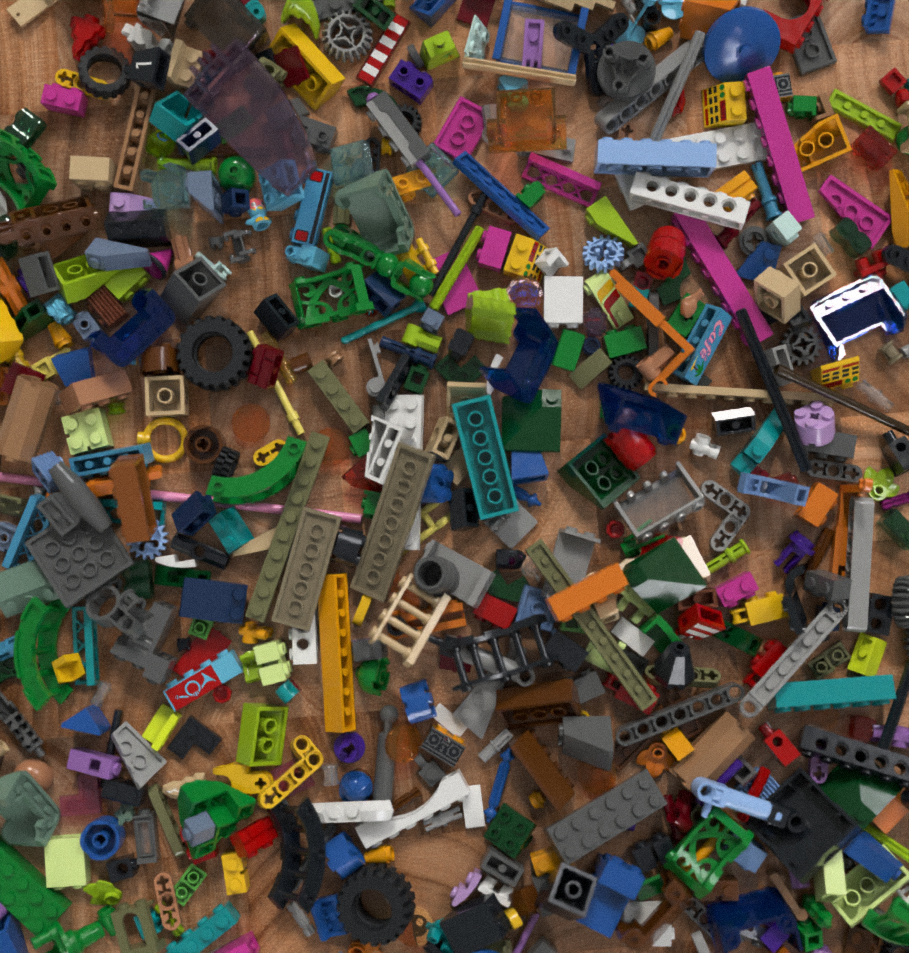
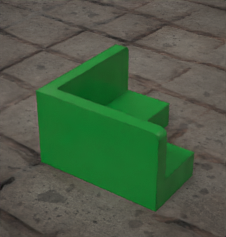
M655 612L637 627L642 633L655 641L653 646L661 654L674 641H682L672 631L673 629Z

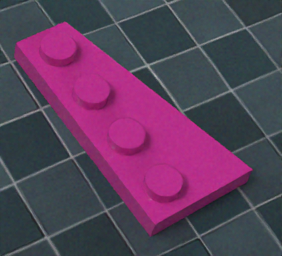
M831 174L818 190V193L866 247L872 250L891 223V215Z

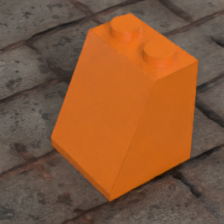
M684 0L681 7L683 18L679 22L680 38L692 40L696 30L707 34L712 24L720 16L730 10L739 8L741 0Z

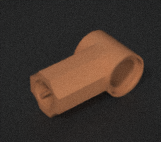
M180 235L171 239L176 270L195 260L187 235Z
M665 343L651 356L642 359L636 365V368L650 382L677 355Z

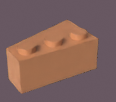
M124 369L71 383L58 395L68 416L92 409L98 405L105 406L113 400L117 402L123 401L128 398L127 395L133 392V389Z

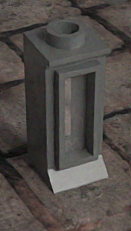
M150 808L139 809L132 816L137 851L136 865L156 863L161 858L157 813L155 810L150 811Z

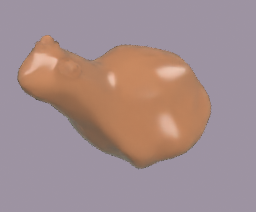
M701 288L681 300L680 311L683 317L691 318L696 312L697 302L705 295Z

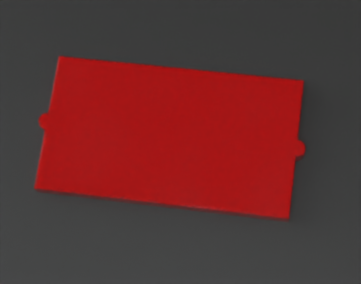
M212 627L207 640L199 637L193 640L191 650H186L173 668V671L184 678L183 674L191 669L196 671L201 668L200 664L208 659L213 661L218 658L217 654L227 649L232 641L221 634L220 630L217 631Z

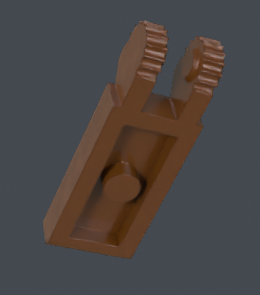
M666 687L662 689L668 701V706L687 699L686 695L678 687H673L679 696L675 700L672 699ZM677 709L674 717L681 718L684 714L683 709ZM697 718L678 725L686 739L703 731Z

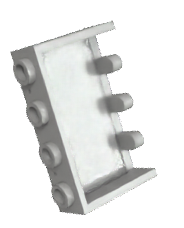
M679 461L676 462V470L668 474L666 471H662L659 474L660 479L653 484L650 481H646L643 483L641 491L634 494L631 490L626 493V500L618 503L615 499L612 502L614 509L638 544L648 542L652 539L653 535L666 531L670 525L683 521L688 514L700 511L705 505L704 495Z

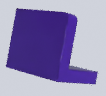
M768 918L764 923L767 930L760 936V940L766 945L765 948L768 951L775 953L789 935L776 921Z

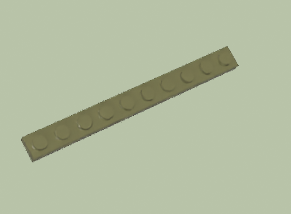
M311 431L246 611V617L265 623L294 542L303 507L307 506L331 438Z
M539 539L524 550L555 593L574 584L542 539ZM590 606V609L583 613L577 611L572 614L574 620L640 711H644L658 699L592 607Z

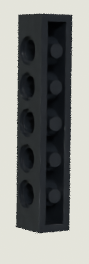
M808 725L801 728L796 749L802 756L807 758L816 757L821 759L820 761L823 763H835L840 765L842 769H854L860 771L861 775L869 777L873 775L879 777V780L883 782L899 783L900 787L909 789L908 756ZM816 742H820L823 745V750H819L816 747ZM835 748L841 749L843 756L837 755ZM855 754L861 756L862 762H858L855 759ZM875 760L881 763V769L876 767ZM894 766L900 768L901 775L895 772Z

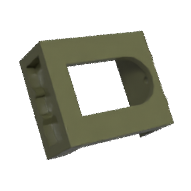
M146 898L135 901L134 904L125 902L119 904L117 909L111 913L121 953H157L167 945L165 937H157L149 906L155 902L154 899L146 901ZM127 913H134L138 916L145 938L144 942L129 944L123 920Z

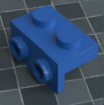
M865 0V8L867 9L866 14L862 15L861 26L864 27L866 34H890L896 0Z
M338 893L317 898L311 909L321 942L326 941L330 937L349 933V931L345 932L343 929L344 923H340L338 919L340 912L336 911V905L339 902L337 900Z

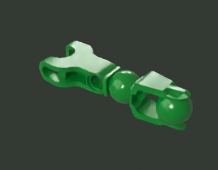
M338 224L333 229L325 232L323 242L328 248L341 255L349 256L366 266H372V269L376 268L377 272L383 277H391L392 288L407 296L411 295L419 302H424L423 297L431 293L433 289L432 279L437 278L436 275L425 270L423 266L408 258L399 262L394 254L384 253L385 251L383 250L380 251L376 245L367 241L357 231L344 224ZM330 235H331L332 239H333L336 243H332V242L330 241V239H329V236H330ZM367 251L374 254V260L368 258ZM404 267L416 273L410 278L409 286L399 279L403 274Z

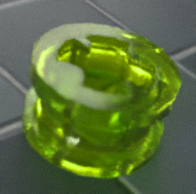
M125 403L107 405V408L110 409L108 415L125 414L126 410L123 409Z

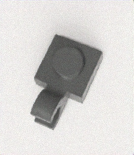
M643 242L625 253L627 259L620 263V267H617L620 273L632 265L635 270L644 265L643 261L647 248Z
M420 752L414 756V761L421 767L418 773L430 787L446 775L434 759L428 762Z

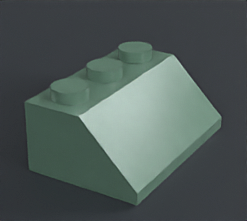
M35 559L0 572V608L6 618L22 613L32 597H38L43 604L59 599Z

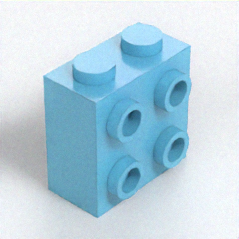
M280 160L258 174L267 211H283L305 198L296 160Z

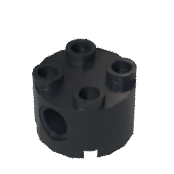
M341 524L339 529L342 532L338 531L332 551L334 557L331 556L330 562L345 564L352 568L353 565L358 566L361 557L358 554L360 546L364 547L367 536L363 535V530H354Z

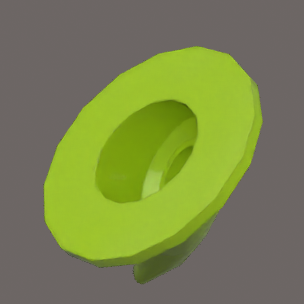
M286 0L281 15V23H287L291 15L298 19L302 18L306 24L309 23L314 39H318L320 22L314 1Z

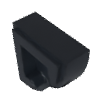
M272 47L255 55L257 60L265 57L276 64Z

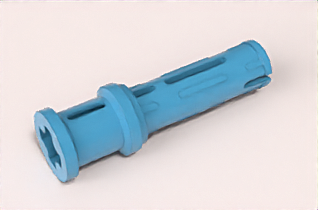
M763 162L755 163L756 166L754 164L751 165V169L762 198L760 203L764 207L767 216L765 220L772 221L781 216L782 212L779 211L776 202L778 200L777 197L772 193Z

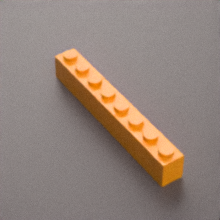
M347 573L326 574L318 601L325 732L345 733L356 730Z

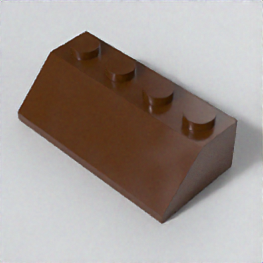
M561 679L560 681L542 682L540 684L513 688L506 687L496 690V712L507 730L562 723L563 716H583L578 690L573 679Z
M528 727L524 728L509 741L510 748L558 812L575 794L573 790L575 785L568 776L564 778L561 774L563 769L557 761L553 762L550 759L551 752L545 745L541 746L537 740L540 738L534 729L530 731Z

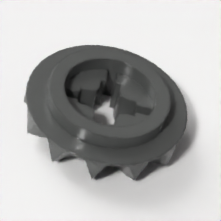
M750 226L740 234L738 243L740 244L741 251L746 253V256L755 251L753 244L748 242L752 239L753 234L755 240L770 243L769 235L763 228Z

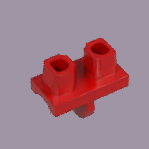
M883 249L871 253L874 260L872 264H869L867 257L855 260L857 271L853 272L855 277H864L871 274L867 277L868 282L872 280L877 284L883 282V275L887 274V271L879 269L889 265L881 258Z

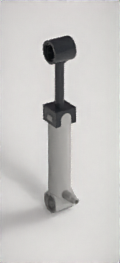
M399 614L392 615L396 619L408 625L403 616ZM387 622V630L391 635L400 636L404 634L400 630H394L391 624ZM445 633L442 639L430 634L427 641L439 646L458 637ZM481 647L477 648L484 670L500 674L493 652ZM523 647L524 652H525V655H526L527 648ZM439 648V654L447 656L449 658H453V656L450 655L449 652L441 653ZM467 648L461 649L460 654L463 662L474 666L470 651H467ZM502 656L507 671L521 667L518 656L515 661ZM530 670L529 676L526 679H520V674L511 677L512 681L517 682L521 686H529L535 680V673L533 670Z

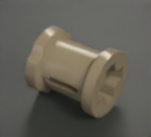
M892 340L877 349L887 359L888 365L893 364L903 356L893 346Z

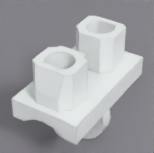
M487 874L483 881L480 880L477 884V890L483 893L481 896L494 892L500 904L508 908L511 904L508 894L513 892V887L503 884L500 891L494 888L498 881L497 878Z

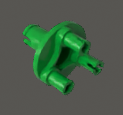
M56 920L52 922L51 926L47 927L46 931L33 938L31 937L30 941L35 950L51 941L54 942L52 949L45 953H83L85 948L94 944L100 938L102 939L105 936V932L99 920L85 925L78 930L69 929L65 932Z

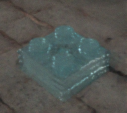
M359 140L330 149L334 185L348 186L373 173L370 146L366 141Z
M431 143L428 149L432 157L425 164L428 168H436V173H433V175L444 188L459 173V169L452 164V161L434 143ZM410 166L406 167V172L413 171ZM433 186L423 188L431 198L438 194Z

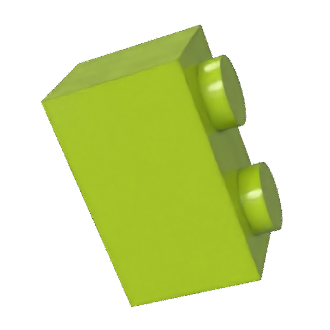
M142 267L120 269L104 285L124 303L125 301H130L139 288L145 287L151 276Z

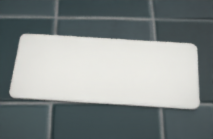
M441 703L437 705L436 711L438 716L434 717V719L453 735L461 736L468 727L452 715Z

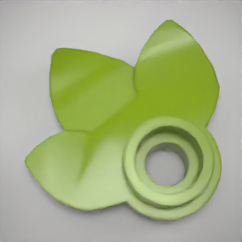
M871 467L866 468L863 479H873V488L870 493H867L868 497L873 498L874 501H881L885 497L892 498L897 495L900 487L893 483L894 473L891 468H883L878 473Z
M104 880L90 883L83 888L84 892L93 896L90 904L116 905L123 895L113 884Z

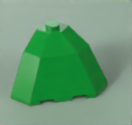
M195 780L181 785L177 802L182 830L184 820L204 811L208 813L216 825L214 838L194 847L186 841L192 859L195 860L212 853L217 848L216 843L222 837L228 838L237 829L236 824L243 819L247 820L253 814L256 804L255 798L219 781Z

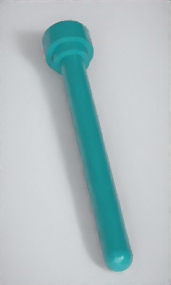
M415 299V302H412L413 305L342 337L341 343L347 344L414 312L423 313L427 310L425 302H419Z

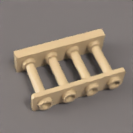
M412 573L407 577L403 576L397 585L400 587L398 592H393L388 600L390 606L387 610L383 609L378 617L381 620L377 627L373 626L368 634L371 637L368 641L369 644L372 645L378 639L402 654V657L405 658L402 664L407 668L411 667L416 661L451 599L445 593L436 598L427 594L410 582L414 576ZM408 589L430 603L431 607H433L431 613L425 614L402 600L401 597L405 590ZM396 605L421 620V623L424 624L422 629L416 631L393 617L391 614ZM386 622L412 637L414 643L411 648L404 647L381 632Z

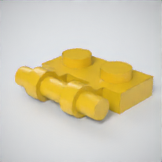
M422 237L415 241L418 246L416 250L413 244H411L408 252L395 255L399 262L410 258L423 266L425 270H430L435 275L439 273L436 266L437 262L432 258L429 252L430 248L427 243L425 244ZM420 255L423 256L426 262L424 265L419 258ZM405 267L403 268V272L409 282L410 278L416 273Z

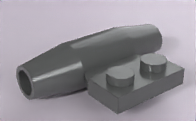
M60 461L48 470L60 492H53L36 507L61 536L78 525L81 518L86 520L98 532H102L113 523L99 499L67 465Z

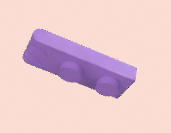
M525 18L522 66H526V63L530 64L529 67L534 68V64H537V68L541 69L544 20Z

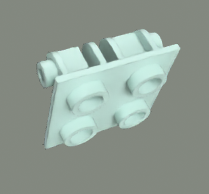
M476 15L473 17L464 50V57L484 60L486 45L490 40V32Z

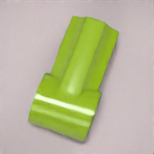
M408 323L401 342L415 348L421 347L437 354L443 338L426 332L419 326Z

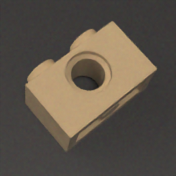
M448 416L439 417L425 448L426 452L436 455V458L439 460H449L458 439L459 433L454 419Z

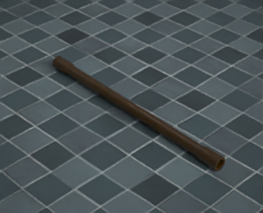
M781 364L775 367L774 375L794 382L909 436L908 425L806 378Z

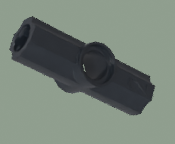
M176 532L171 541L170 548L222 570L226 569L230 561L231 554ZM199 546L205 549V554L202 557L196 552Z

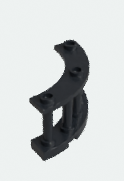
M545 614L532 615L512 623V627L502 630L497 628L483 632L482 636L474 637L471 635L453 638L440 644L441 653L449 652L453 656L461 684L452 687L453 691L461 690L462 693L474 690L473 687L499 680L500 683H505L512 680V676L541 666L543 669L553 666V662L559 660L560 657L559 655L550 657L548 655L540 631V624L547 622ZM527 629L533 632L541 656V660L528 664L520 640V632ZM507 636L510 639L512 638L521 667L510 671L506 669L498 645L499 639ZM488 643L491 646L500 674L486 677L477 650L479 648L478 645ZM467 648V651H470L478 679L469 681L460 654L461 649Z
M304 797L298 806H290L284 798L273 808L267 809L277 827V831H280L282 842H280L282 867L281 871L277 873L275 882L267 897L278 909L283 910L288 901H294L305 914H309L317 899L324 877L326 864L324 831L318 813L308 797ZM294 814H295V815L297 816V818L299 819L301 825L297 824V821H296V818H295ZM299 833H305L307 848L301 847ZM301 855L308 856L306 871H299ZM297 879H303L304 882L299 894L292 893Z

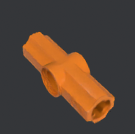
M0 256V292L7 299L15 316H17L20 309L29 303L21 292L22 288L14 274L12 275L3 257Z

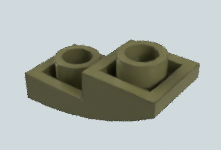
M599 348L571 372L569 376L580 389H583L613 362Z
M839 640L816 655L807 664L819 680L834 671L835 667L852 657Z

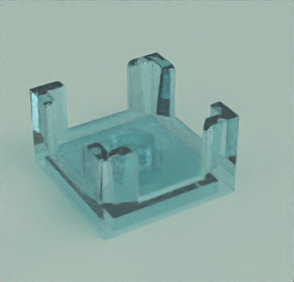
M169 162L163 164V167L168 169L157 172L150 169L140 171L141 180L151 183L153 201L143 200L144 209H166L168 211L189 205L188 191L185 189L186 171L184 166Z

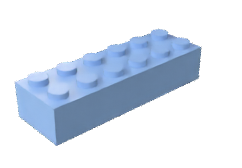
M603 137L598 139L594 150L593 174L635 175L636 171L640 173L644 171L652 176L709 178L716 168L717 143H711L708 140L692 143L691 140L672 142L670 139L652 141L650 138H644L640 141H635L632 138L613 140L612 137Z

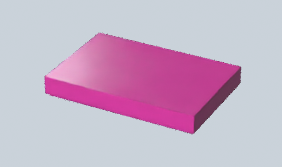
M460 96L432 147L453 159L464 151L472 155L482 137L484 129L482 107Z
M459 250V252L457 253V255H456V257H455L453 263L455 262L456 258L458 257L459 253L461 252L460 250ZM449 252L434 258L439 271ZM465 264L442 303L448 316L465 309L467 294L479 290L467 264Z

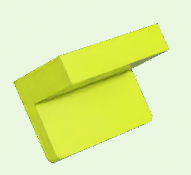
M860 632L847 669L865 676H876L887 642Z
M163 703L142 734V737L153 743L151 748L159 751L181 719L182 714L177 711L174 712L171 707Z

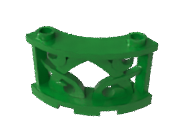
M0 129V187L11 197L17 210L40 205L50 189L54 191L57 186L54 174L49 167L45 168L41 163L42 158L31 147L26 149L19 143L20 139ZM9 163H23L26 166L25 173L28 183L15 181Z
M348 262L344 264V267L324 275L306 279L304 276L294 278V281L288 286L291 290L297 319L300 321V324L297 326L298 330L322 326V323H328L330 320L333 323L347 320L352 315L359 316L374 309L373 301L368 299L362 273L363 264ZM352 274L353 279L348 281V276ZM330 285L336 286L345 292L339 299L337 311H334L329 304L319 301L324 291ZM299 288H309V292L307 294H302L308 298H311L310 301H301L298 291ZM345 300L349 302L348 307L344 306ZM302 305H308L306 317L304 316ZM317 306H324V307L326 308L325 313H324V314H320V310H321L322 308H316V307H317Z
M713 805L707 818L701 817L686 833L675 849H671L666 854V862L663 867L665 869L668 868L695 892L693 895L700 900L711 892L718 879L724 873L721 869L727 865L726 863L728 861L732 863L748 848L754 834L749 829L745 831L718 806ZM713 817H716L725 825L722 831H718V822L715 826L710 825V820ZM703 826L706 829L705 831H699ZM728 829H730L738 837L727 833ZM703 838H717L715 849L720 858L717 861L713 858H702L697 861L696 841ZM722 839H725L723 844L728 845L726 850L720 849ZM688 843H689V852L686 851V850H684L685 847L688 845ZM681 856L685 857V862L682 863L683 866H688L691 863L692 867L687 872L676 864V861ZM704 863H709L711 866L708 871L704 870V866L701 869L699 867ZM693 872L695 873V876L697 877L700 884L697 883L690 876Z

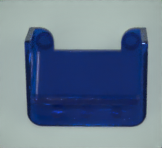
M868 275L813 301L810 307V312L823 339L828 356L833 363L841 361L845 357V348L842 344L878 327H881L887 335H896L904 331L907 320L906 312L883 280L877 275Z
M598 382V393L604 421L608 426V430L619 433L622 428L655 436L657 438L656 442L665 446L668 443L677 444L687 419L686 414L656 397Z

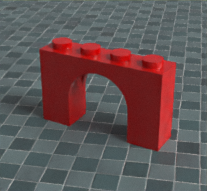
M803 0L807 11L796 19H784L763 9L771 15L778 25L781 36L780 48L791 54L794 53L796 48L800 49L805 40L803 36L806 32L810 33L815 23L813 22L814 18L821 15L824 9L823 3L829 0Z

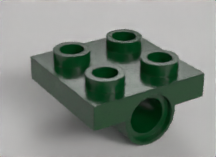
M503 803L483 837L513 859H517L521 851L530 844L533 838L532 833L537 825L507 803Z

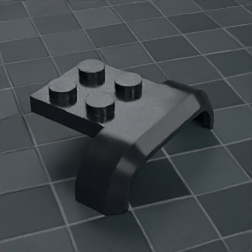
M804 564L794 567L789 572L785 581L786 592L781 601L784 612H788L790 619H788L791 631L795 630L796 636L804 634L809 625L795 586V578L806 570ZM829 634L822 642L828 641L830 639Z

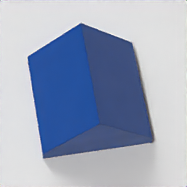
M416 0L409 9L432 28L456 0Z
M97 703L86 707L61 724L62 728L99 736L111 729L109 721Z

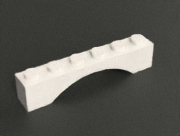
M459 768L444 776L434 794L417 809L406 814L392 816L390 821L358 822L355 829L366 849L370 846L375 848L382 844V840L389 837V839H392L399 835L400 830L413 828L417 825V821L430 819L434 816V812L441 810V812L445 811L456 800L461 802L469 797L468 794H470V787Z

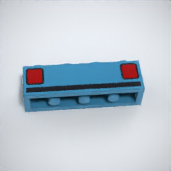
M313 167L309 168V172H305L303 180L305 184V198L299 201L301 202L300 208L296 209L294 220L296 221L295 228H291L289 236L292 239L293 245L302 246L304 244L317 247L334 180L332 172Z

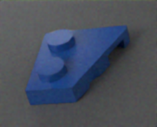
M761 241L755 248V251L736 270L738 276L754 280L769 266L775 269L782 246Z

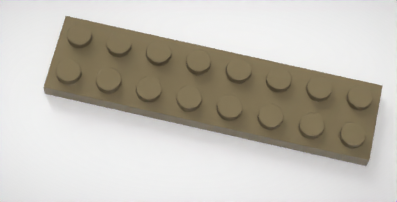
M398 442L350 588L383 603L387 601L436 455L404 442Z

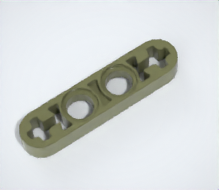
M654 665L647 666L644 680L652 685H662L651 674L655 673ZM694 667L697 679L687 687L715 688L719 685L721 674L713 668Z
M156 783L147 788L149 797L174 855L180 857L187 854L186 843L180 837V829L165 794L162 793L160 784Z

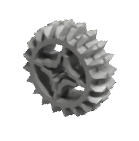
M342 9L341 15L335 12V18L328 17L329 23H324L325 30L321 32L322 36H324L322 43L325 44L324 49L326 51L329 50V56L335 55V60L338 61L342 57L343 63L347 59H350V62L353 63L354 57L360 61V54L366 56V50L371 49L369 43L373 42V37H371L373 31L369 29L371 26L369 22H366V17H360L358 11L353 15L352 10L345 14V11ZM339 27L340 32L332 39L333 33ZM344 31L350 37V40L344 35ZM363 33L361 41L358 45H355V40ZM347 46L349 49H343L340 47Z

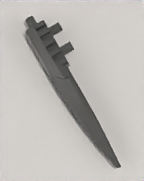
M0 691V719L10 728V731L20 741L23 748L29 754L34 751L40 759L46 754L40 747L44 742L11 700L8 701Z

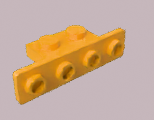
M420 169L392 177L403 203L413 200V197L416 196L415 191L432 186Z

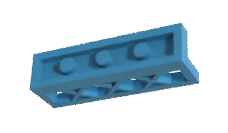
M39 493L30 495L1 566L10 569L20 565L18 563L20 555L25 553L29 561L34 560L25 542L28 537H34L50 526V522L47 518L45 520V516L36 507L46 498ZM41 519L43 528L41 531L36 532L33 524L35 520Z

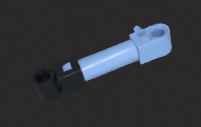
M697 777L691 783L693 794L705 802L701 816L707 818L712 805L760 818L768 824L783 829L786 826L795 833L801 832L806 827V818L793 807H786L784 804L769 799L763 800L705 777ZM707 786V789L701 793V789Z

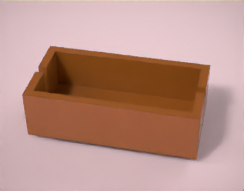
M140 453L119 456L116 462L109 468V477L114 483L113 497L118 502L117 516L122 521L121 535L125 537L126 543L150 541L158 526L144 455Z

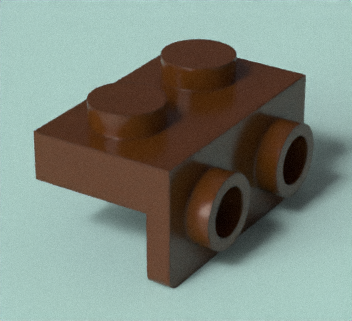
M856 925L851 929L849 926L844 953H874V948L878 947L880 937L866 928Z

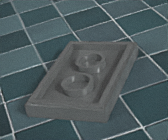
M804 14L795 16V17L790 18V19L799 18V17H801V16L804 15ZM820 16L814 18L813 22L815 23L810 33L806 32L803 36L805 40L801 48H796L792 54L800 77L837 63Z

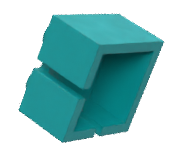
M177 90L154 104L149 122L176 142V139L207 117L208 113L193 103L186 119L185 116L191 100Z

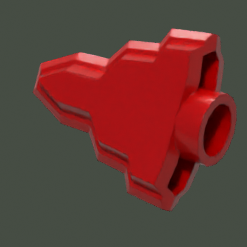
M85 14L83 18L72 16L71 37L74 40L72 56L74 60L79 62L81 56H84L85 52L90 50V48L97 46L100 39H105L109 31L107 28L99 25L100 20L93 15Z

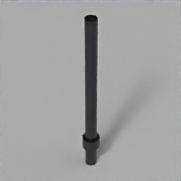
M481 192L477 202L472 205L469 217L437 274V278L433 282L430 296H435L476 218L481 215L482 207L488 197L484 192Z

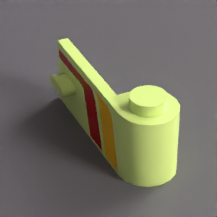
M600 270L599 273H595L583 281L584 292L587 296L591 295L597 300L614 330H617L634 318L620 292L614 287L615 284L608 272L604 273L603 270Z

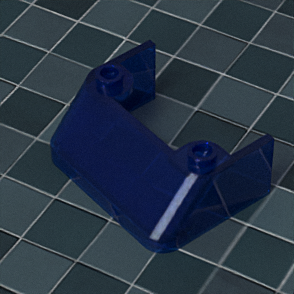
M515 307L516 315L514 317L518 323L513 330V335L518 345L506 369L480 366L479 370L494 389L521 402L531 403L553 361L558 340L537 308Z
M773 886L740 894L739 901L720 900L711 903L707 907L706 914L716 953H728L737 949L741 943L739 931L772 921L776 922V926L781 932L789 935L787 942L799 951H803L797 921L783 896Z

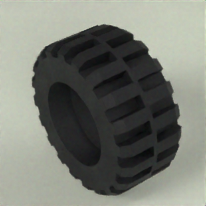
M210 315L205 316L203 320L198 318L195 320V324H189L185 327L187 331L185 334L181 333L179 336L181 342L176 345V349H178L176 360L179 361L178 367L184 373L187 380L204 390L219 392L220 390H230L232 386L237 387L242 379H246L248 376L246 373L252 365L251 360L254 358L252 356L253 346L248 335L239 325L222 316L212 317ZM211 337H223L229 341L233 349L230 363L218 372L205 370L198 360V352L201 345Z
M371 863L367 867L364 865L346 880L341 887V891L338 893L337 900L339 902L336 905V911L340 912L338 916L339 922H343L345 932L349 931L352 934L351 938L354 940L358 938L361 940V944L367 945V943H371V946L377 947L380 943L384 946L388 945L390 941L394 942L404 932L414 916L413 912L415 911L416 903L413 901L416 897L415 893L410 891L412 885L410 881L406 882L404 880L406 876L402 872L398 874L396 872L397 868L393 866L389 869L387 864L380 863L378 866L376 863ZM373 889L384 894L391 905V917L378 919L371 916L362 905V891Z

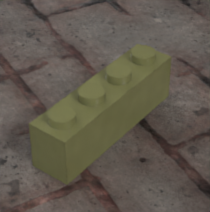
M324 360L308 370V373L353 434L371 424Z

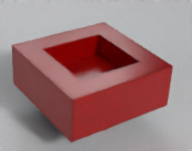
M894 67L878 82L891 96L907 80Z

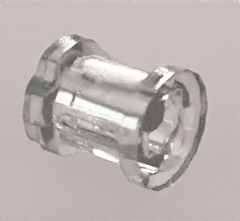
M339 763L321 765V769L324 771V786L340 784L337 772Z

